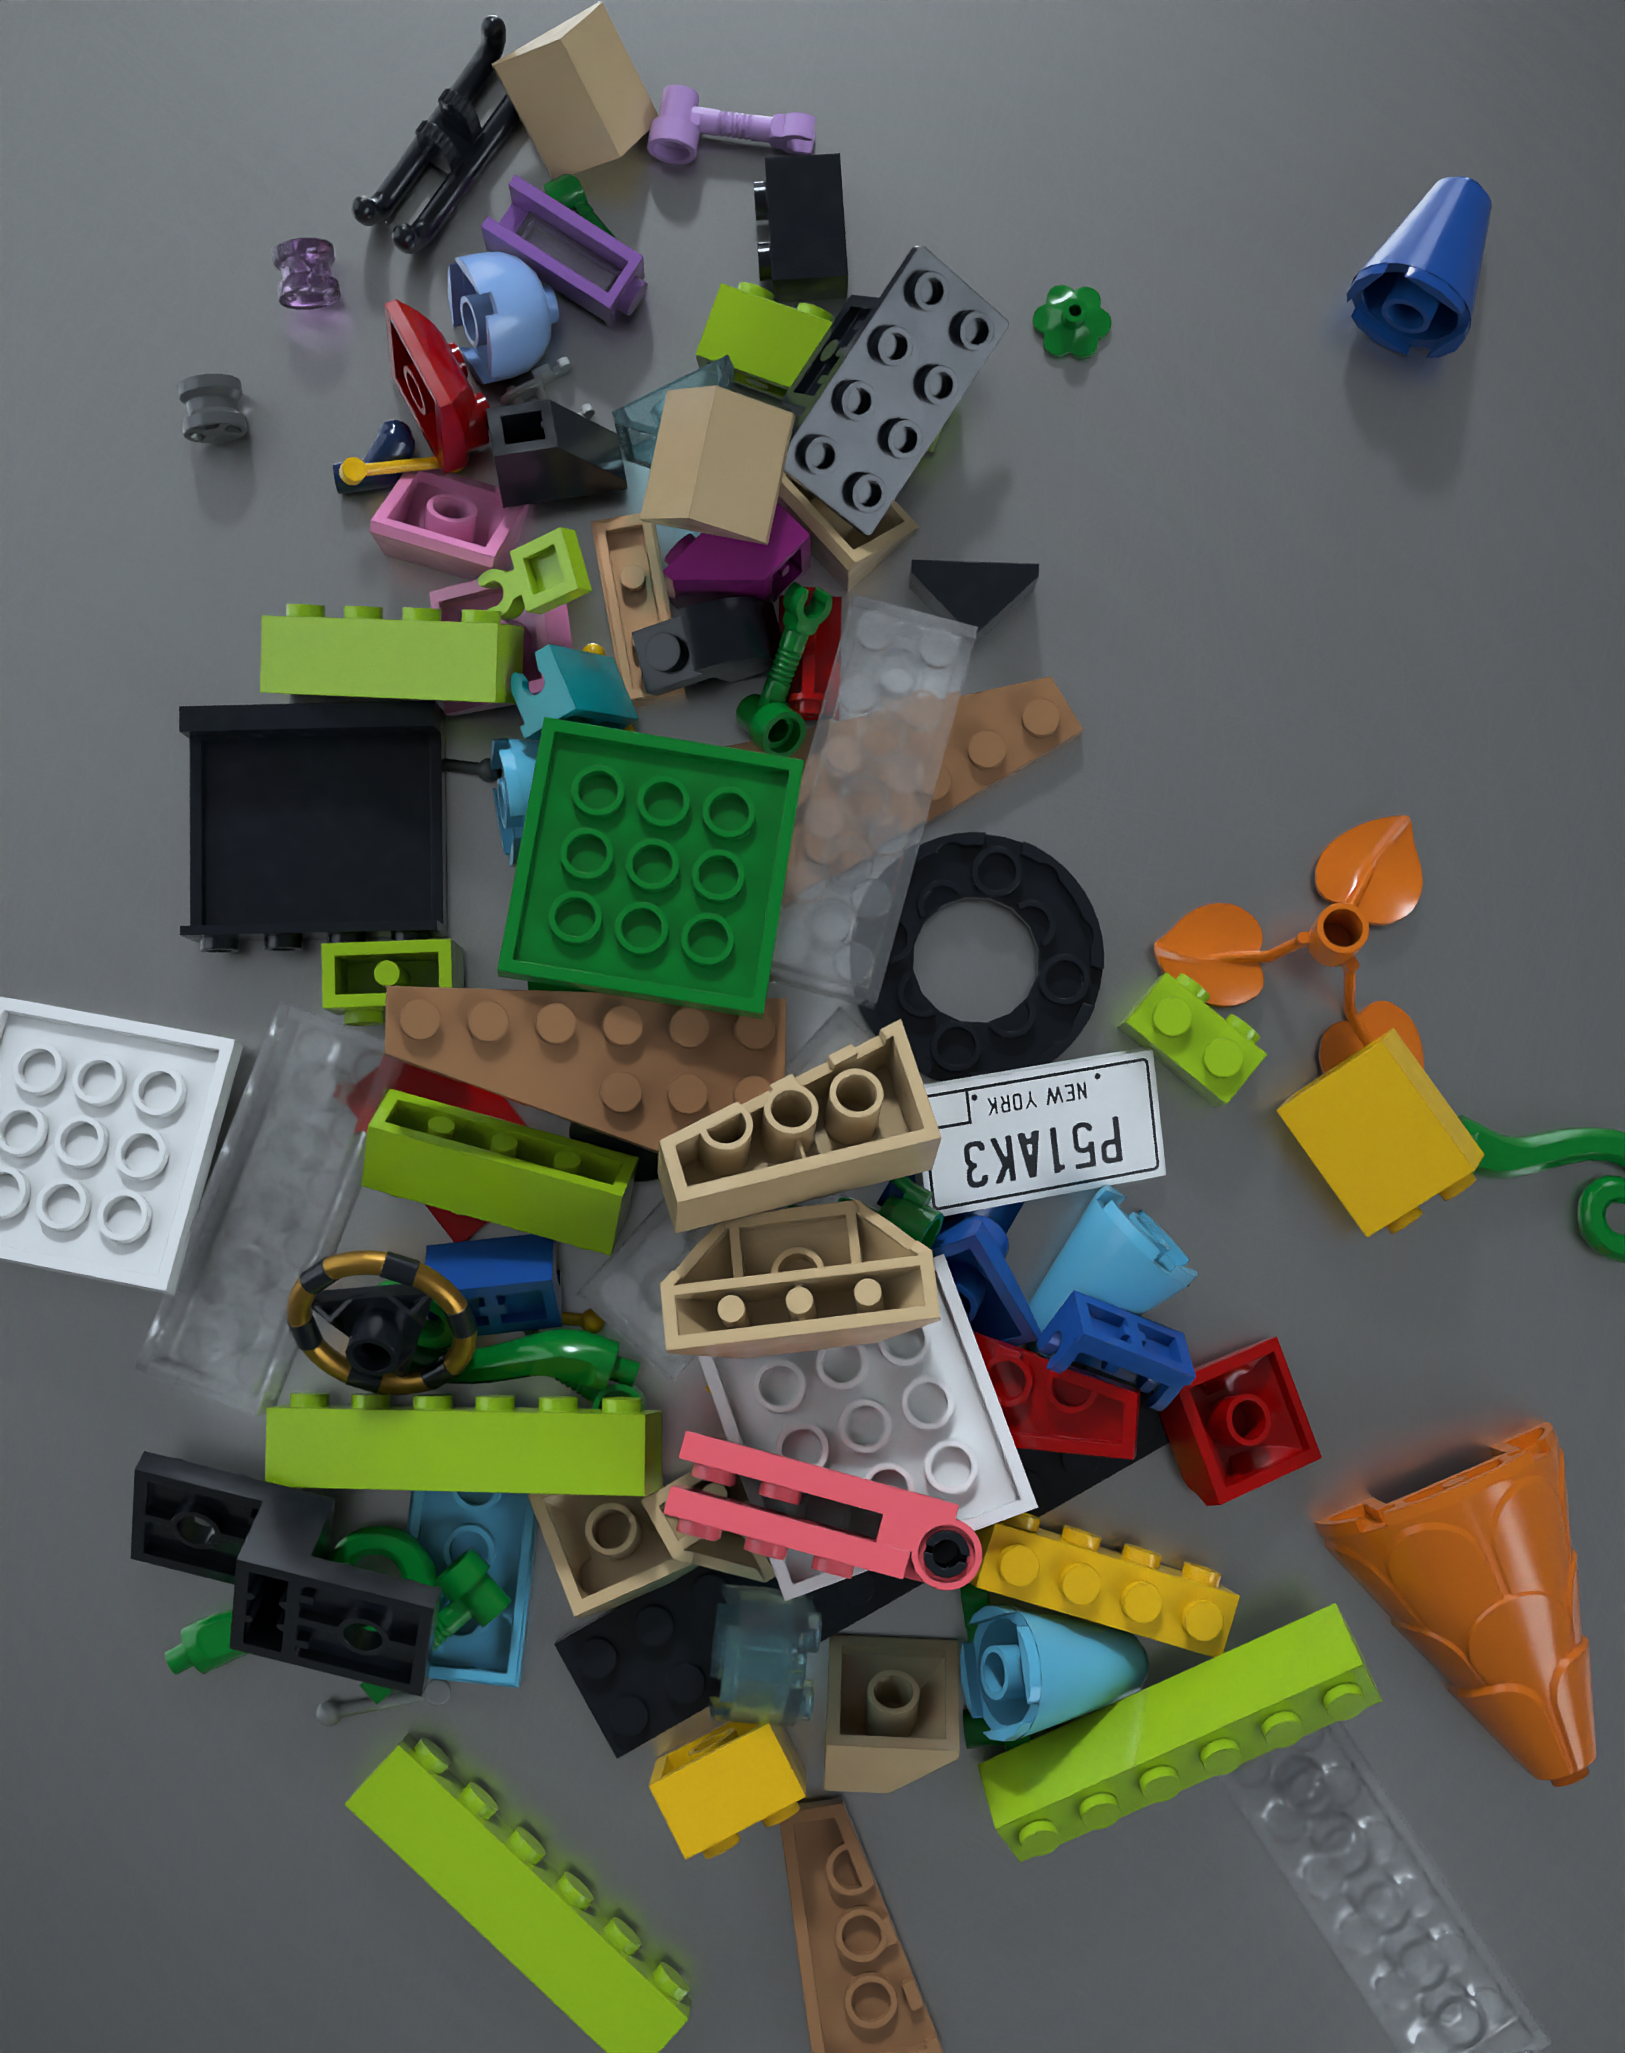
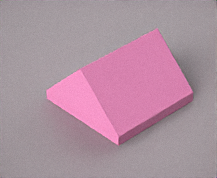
M440 469L404 472L371 519L369 532L384 555L468 580H476L482 573L490 569L509 571L512 563L509 551L517 547L529 504L503 508L500 488L498 486L454 473L444 475Z

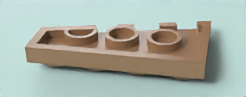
M843 1798L799 1804V1811L781 1822L780 1829L812 2053H945Z

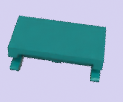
M548 644L535 652L538 671L544 677V687L539 694L534 696L530 692L529 681L523 674L515 672L511 676V691L525 723L520 726L524 739L540 741L544 717L621 730L639 720L613 657Z

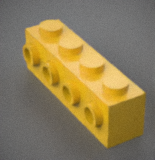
M1025 1512L974 1531L982 1547L980 1568L976 1576L970 1581L977 1588L1207 1656L1216 1657L1224 1652L1240 1595L1220 1584L1222 1573L1186 1561L1182 1571L1160 1564L1162 1555L1126 1543L1122 1553L1100 1546L1102 1537L1064 1525L1062 1534L1039 1528L1040 1518Z

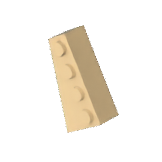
M901 1019L880 1029L878 1036L856 1047L850 1044L828 1055L827 1062L797 1077H794L792 1073L770 1084L769 1091L743 1104L735 1102L659 1140L657 1173L675 1233L932 1170L942 1137Z

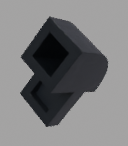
M747 596L721 598L678 609L680 614L678 617L632 632L646 692L655 696L712 677L733 683L771 670V665H773L775 654L778 653L777 648L780 647L779 643L782 637L774 605L760 598Z

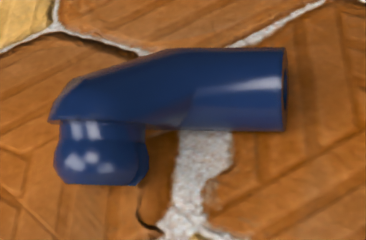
M400 420L385 421L379 427L378 434L366 457L361 460L364 463L412 459L415 451V440L411 429ZM343 462L333 463V474L338 494L390 487L395 485L403 474L393 473L365 476L359 484L348 485L344 483L339 475V468Z

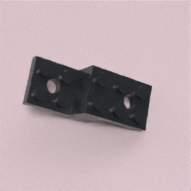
M147 1451L143 1452L134 1471L130 1559L233 1584L234 1597L229 1649L422 1697L429 1677L442 1592L441 1588L421 1584L411 1579H401L357 1568L347 1563L329 1561L335 1498L251 1478L243 1474H235L187 1462L179 1458H171ZM195 1517L205 1520L211 1526L195 1522ZM359 1623L369 1625L377 1631L366 1630L360 1627Z

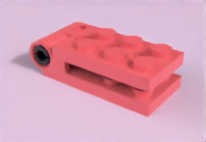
M691 1431L685 1432L679 1458L694 1462L691 1472L693 1477L731 1487V1485L735 1486L737 1475H742L761 1481L758 1494L798 1505L801 1503L804 1492L881 1513L882 1517L877 1536L873 1538L688 1486L674 1485L670 1487L663 1514L679 1518L676 1527L678 1532L716 1542L717 1539L720 1540L722 1531L725 1530L746 1536L743 1549L763 1556L784 1560L790 1548L814 1555L811 1568L832 1575L852 1579L854 1567H859L899 1579L906 1577L924 1582L939 1590H955L965 1586L976 1576L982 1562L980 1540L971 1527L956 1518L959 1505L956 1503ZM942 1540H951L956 1545L957 1555L947 1563H939L933 1559L932 1549Z

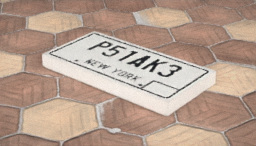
M1142 1047L924 1085L942 1138L933 1169L917 1173L915 1178L916 1184L933 1192L928 1206L940 1211L944 1216L1166 1175L1153 1049Z

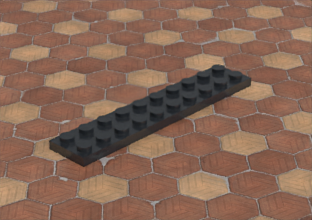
M1073 1361L1070 1364L1071 1366L1137 1388L1134 1383L1077 1361ZM1152 1390L1149 1394L1140 1391L1137 1453L1134 1460L1016 1448L1038 1508L1025 1513L1039 1518L1168 1444L1169 1440L1158 1411L1146 1406L1154 1391ZM949 1540L933 1547V1559L939 1563L950 1562L957 1555L955 1542ZM698 1566L669 1584L606 1611L557 1639L554 1645L618 1759L924 1584V1582L906 1577L899 1579L868 1570L852 1576V1579L847 1578L784 1601L776 1577L764 1583Z

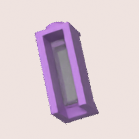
M515 174L508 184L512 201L510 207L499 223L487 216L481 225L486 250L517 256L536 272L539 280L550 285L564 296L604 320L610 328H612L622 312L630 316L641 302L648 283L643 280L645 277L643 256Z

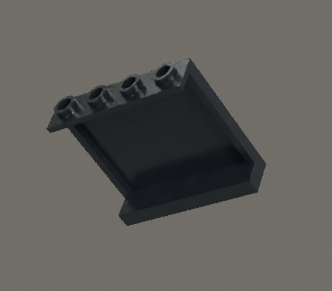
M435 700L179 706V732L189 738L190 926H180V936L194 942H200V951L210 953L238 952L239 941H264V950L300 951L303 950V940L327 939V943L366 942V938H391V941L447 937L445 715Z

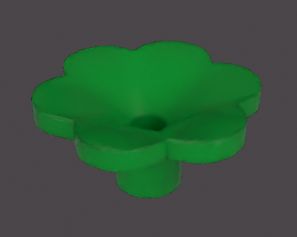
M1067 285L1054 286L1047 294L1046 304L1036 309L1032 319L1033 328L1037 333L1044 336L1043 347L1050 356L1061 358L1071 354L1077 359H1088L1096 352L1098 340L1107 336L1112 324L1111 317L1104 309L1100 308L1101 298L1095 289L1081 287L1073 290ZM1070 313H1076L1078 316H1072Z

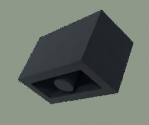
M840 153L765 158L766 181L753 182L756 221L768 220L769 242L757 243L760 281H772V289L775 296L773 301L775 302L847 298L848 266Z

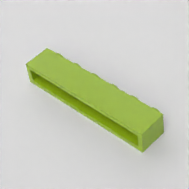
M329 1392L290 1393V1404L266 1408L265 1481L287 1487L647 1496L662 1489V1410H642V1398H602V1409H578V1397L543 1396L539 1397L538 1408L515 1407V1396L513 1395L476 1396L475 1407L453 1406V1395L417 1394L413 1395V1405H391V1394L355 1393L351 1394V1404H329Z
M1334 1603L986 1760L977 1766L995 1829L1021 1863L1034 1856L1049 1854L1059 1845L1092 1830L1107 1828L1116 1823L1119 1818L1148 1805L1168 1801L1180 1791L1213 1776L1228 1774L1236 1770L1241 1764L1276 1748L1289 1747L1298 1742L1303 1736L1332 1723L1352 1719L1364 1709L1383 1700L1355 1637L1337 1604Z
M408 1732L355 1790L344 1805L606 2053H659L689 2020L692 1999L687 1995L690 1988L686 1981L667 1963L661 1962L657 1967L639 1950L642 1945L639 1937L625 1922L617 1917H613L608 1921L590 1904L594 1900L592 1893L576 1876L569 1872H565L562 1876L558 1874L543 1859L546 1855L545 1849L532 1834L521 1827H517L513 1831L495 1814L498 1810L496 1802L483 1788L473 1782L465 1786L447 1769L451 1765L449 1758L434 1742L425 1737L418 1741Z

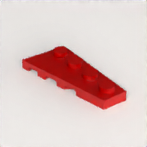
M973 1331L1016 1448L1134 1460L1137 1453L1140 1389L1071 1365L1064 1372L1056 1373L1046 1368L1050 1358Z

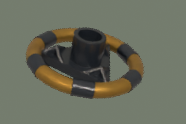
M357 1250L324 1257L301 1273L289 1294L287 1323L298 1348L302 1350L311 1362L328 1375L348 1386L368 1392L409 1395L436 1390L461 1375L462 1371L471 1361L476 1349L478 1325L468 1300L453 1283L438 1271L421 1263L419 1260L396 1253ZM355 1275H375L401 1283L324 1290L340 1280V1278ZM432 1300H434L443 1309L453 1334L452 1345L446 1354L423 1368L409 1370ZM311 1308L329 1324L350 1338L345 1351L346 1356L336 1351L323 1339Z

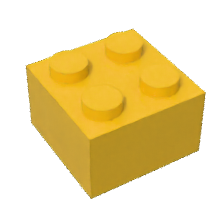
M769 1699L658 1757L650 1779L649 1788L685 1860L700 1852L703 1853L705 1859H709L735 1846L741 1840L738 1832L761 1820L765 1827H771L798 1812L800 1806L797 1801L806 1797V1767L772 1699Z

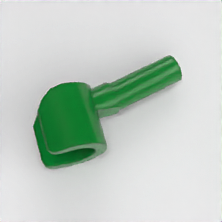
M563 174L544 184L545 194L570 210H575L578 215L616 238L594 213V209L588 203L580 181L575 176Z

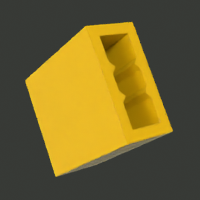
M1394 1028L1289 1096L1276 1110L1366 1237L1371 1236L1383 1227H1386L1390 1234H1394L1418 1219L1423 1214L1419 1205L1439 1193L1441 1198L1447 1201L1466 1190L1477 1180L1472 1172L1476 1170L1485 1155Z

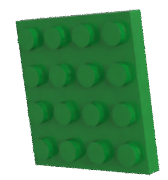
M544 717L498 962V976L763 1019L805 760Z

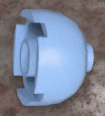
M481 252L454 258L457 263L449 265L447 279L450 314L453 327L463 325L466 336L473 348L460 347L464 361L472 376L480 384L510 379L528 372L541 361L551 339V324L557 323L559 319L558 303L553 289L550 285L542 286L536 272L517 256L504 252Z

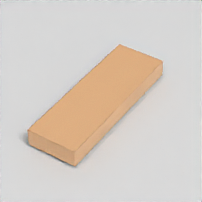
M641 513L591 522L615 661L634 707L686 698L684 687L658 696L646 692L632 636L634 631L672 619L656 525L640 520Z

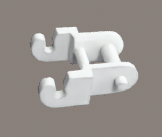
M567 357L558 359V365L553 368L549 363H546L531 370L534 379L516 388L514 385L507 387V392L500 398L501 405L525 403L524 400L534 395H537L539 401L548 400L544 384L566 374L572 368ZM586 403L580 407L581 411L577 413L590 419L595 414V410L592 404Z

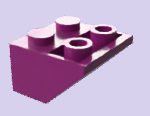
M778 502L768 545L701 533L697 538L692 533L687 534L675 544L665 558L668 566L663 570L669 601L677 610L710 600L742 596L756 597L774 604L779 599V595H783L788 587L811 567V534Z

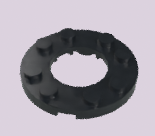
M986 832L955 833L938 837L911 849L895 860L879 876L865 896L854 923L849 947L850 982L858 1009L867 1027L876 1037L879 1035L880 1029L901 1019L919 1073L939 1082L1051 1063L1071 1046L1089 1021L1095 1008L1104 969V946L1099 921L1089 898L1073 875L1051 855L1025 841L1022 843L1010 838L986 834ZM963 899L991 900L1011 909L1028 926L1037 948V976L1027 998L1010 1014L988 1022L960 1021L940 1012L922 993L913 970L914 944L924 923L942 907Z

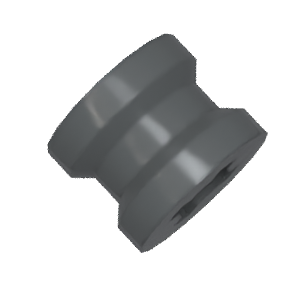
M202 374L185 378L179 382L177 386L178 397L186 405L187 416L182 421L183 436L186 439L200 443H220L238 439L246 434V418L238 412L237 402L243 395L239 378L226 374Z

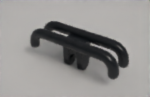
M488 15L483 19L480 43L473 57L452 87L445 89L438 98L439 105L429 119L423 120L415 130L416 137L371 198L362 195L357 196L352 201L351 212L359 223L364 226L377 225L389 217L429 162L447 173L446 179L412 225L402 223L393 229L392 240L394 245L406 254L419 252L434 239L520 119L507 93L483 127H481L478 114H476L477 111L471 105L494 72L491 64L498 61L504 51L506 26L499 16Z

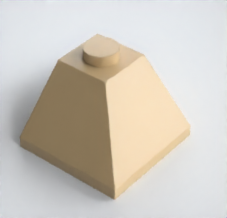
M835 1634L830 1637L823 1790L891 1793L959 1759L958 1640Z

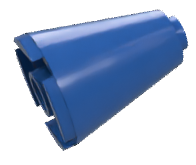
M1464 176L1447 177L1437 181L1354 277L1347 292V302L1352 299L1355 306L1351 317L1356 326L1374 342L1393 352L1408 355L1411 346L1430 349L1426 358H1439L1455 352L1466 339L1472 322L1492 209L1489 195L1477 181Z

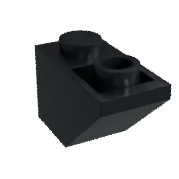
M550 399L486 409L503 508L627 489V480L617 433Z

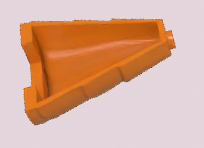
M1543 1423L1490 1446L1494 1458L1386 1504L1371 1497L1314 1522L1320 1536L1324 1539L1325 1548L1390 1616L1391 1624L1449 1682V1693L1530 1775L1538 1780H1550L1555 1787H1562L1576 1783L1589 1774L1590 1771L1587 1766L1597 1756L1589 1639L1581 1631L1577 1552L1572 1548L1564 1452L1559 1445L1557 1434L1551 1423Z

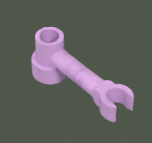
M669 85L663 89L659 116L651 122L647 150L653 157L672 164H686L696 158L701 134L720 135L721 137L726 135L728 138L732 136V138L750 139L751 141L769 143L771 147L784 150L792 155H812L816 117L802 112L778 113L773 117L751 116L750 114L745 115L738 112L733 113L730 111L727 113V111L721 112L717 109L698 107L699 95L695 90L684 85Z

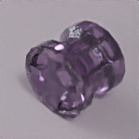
M297 238L282 242L273 248L271 252L273 265L276 270L281 272L282 281L277 287L278 301L282 306L296 310H311L332 305L340 299V284L332 276L331 267L336 261L335 249L331 242L320 238Z

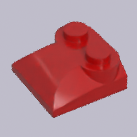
M397 299L384 303L390 370L393 380L444 475L467 466L471 451L489 444V423L486 409L490 408L487 399L481 392L474 394L467 380L468 371L464 358L454 342L448 344L438 328L412 307Z
M1277 1336L1267 1338L1194 1368L1196 1378L1189 1386L1185 1385L1164 1410L1158 1411L1184 1482L1200 1497L1206 1506L1222 1505L1322 1458Z

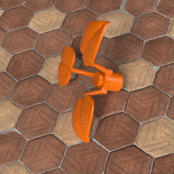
M1390 816L1368 821L1346 831L1326 847L1316 864L1315 887L1323 899L1333 904L1321 912L1309 932H1300L1295 938L1270 950L1260 951L1263 933L1257 920L1239 906L1230 903H1212L1198 907L1186 914L1167 934L1154 944L1153 953L1163 973L1167 972L1175 979L1180 973L1187 975L1210 995L1209 1000L1205 1004L1220 1008L1243 1005L1258 996L1264 985V975L1260 963H1270L1300 948H1308L1312 957L1320 964L1329 967L1341 966L1344 970L1343 1011L1348 1021L1333 1024L1322 1036L1318 1057L1322 1073L1324 1074L1392 1028L1396 1030L1424 1069L1423 1048L1419 1033L1411 1018L1401 1008L1389 1001H1376L1358 1014L1355 1006L1356 971L1359 968V962L1355 955L1368 939L1369 924L1384 926L1404 919L1414 909L1422 892V868L1415 847L1412 822L1409 816Z

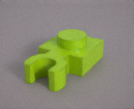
M559 527L509 551L514 570L490 569L482 573L477 579L480 587L496 589L502 586L503 598L501 602L488 610L501 611V620L505 621L517 618L524 609L528 613L542 615L592 591L576 531Z

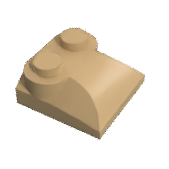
M662 1477V1488H663V1487L666 1486V1484H665V1482H664V1480H663V1477ZM651 1494L647 1496L527 1495L574 1617L581 1619L613 1609L669 1584L699 1566L672 1558L641 1500Z

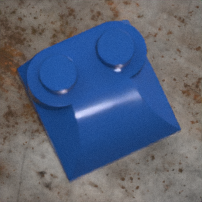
M975 1214L963 1215L943 1222L941 1230L930 1249L932 1250L933 1258L944 1254L972 1331L1014 1346L1038 1340L1041 1331L1005 1260L1009 1251V1242L1003 1229L993 1220Z

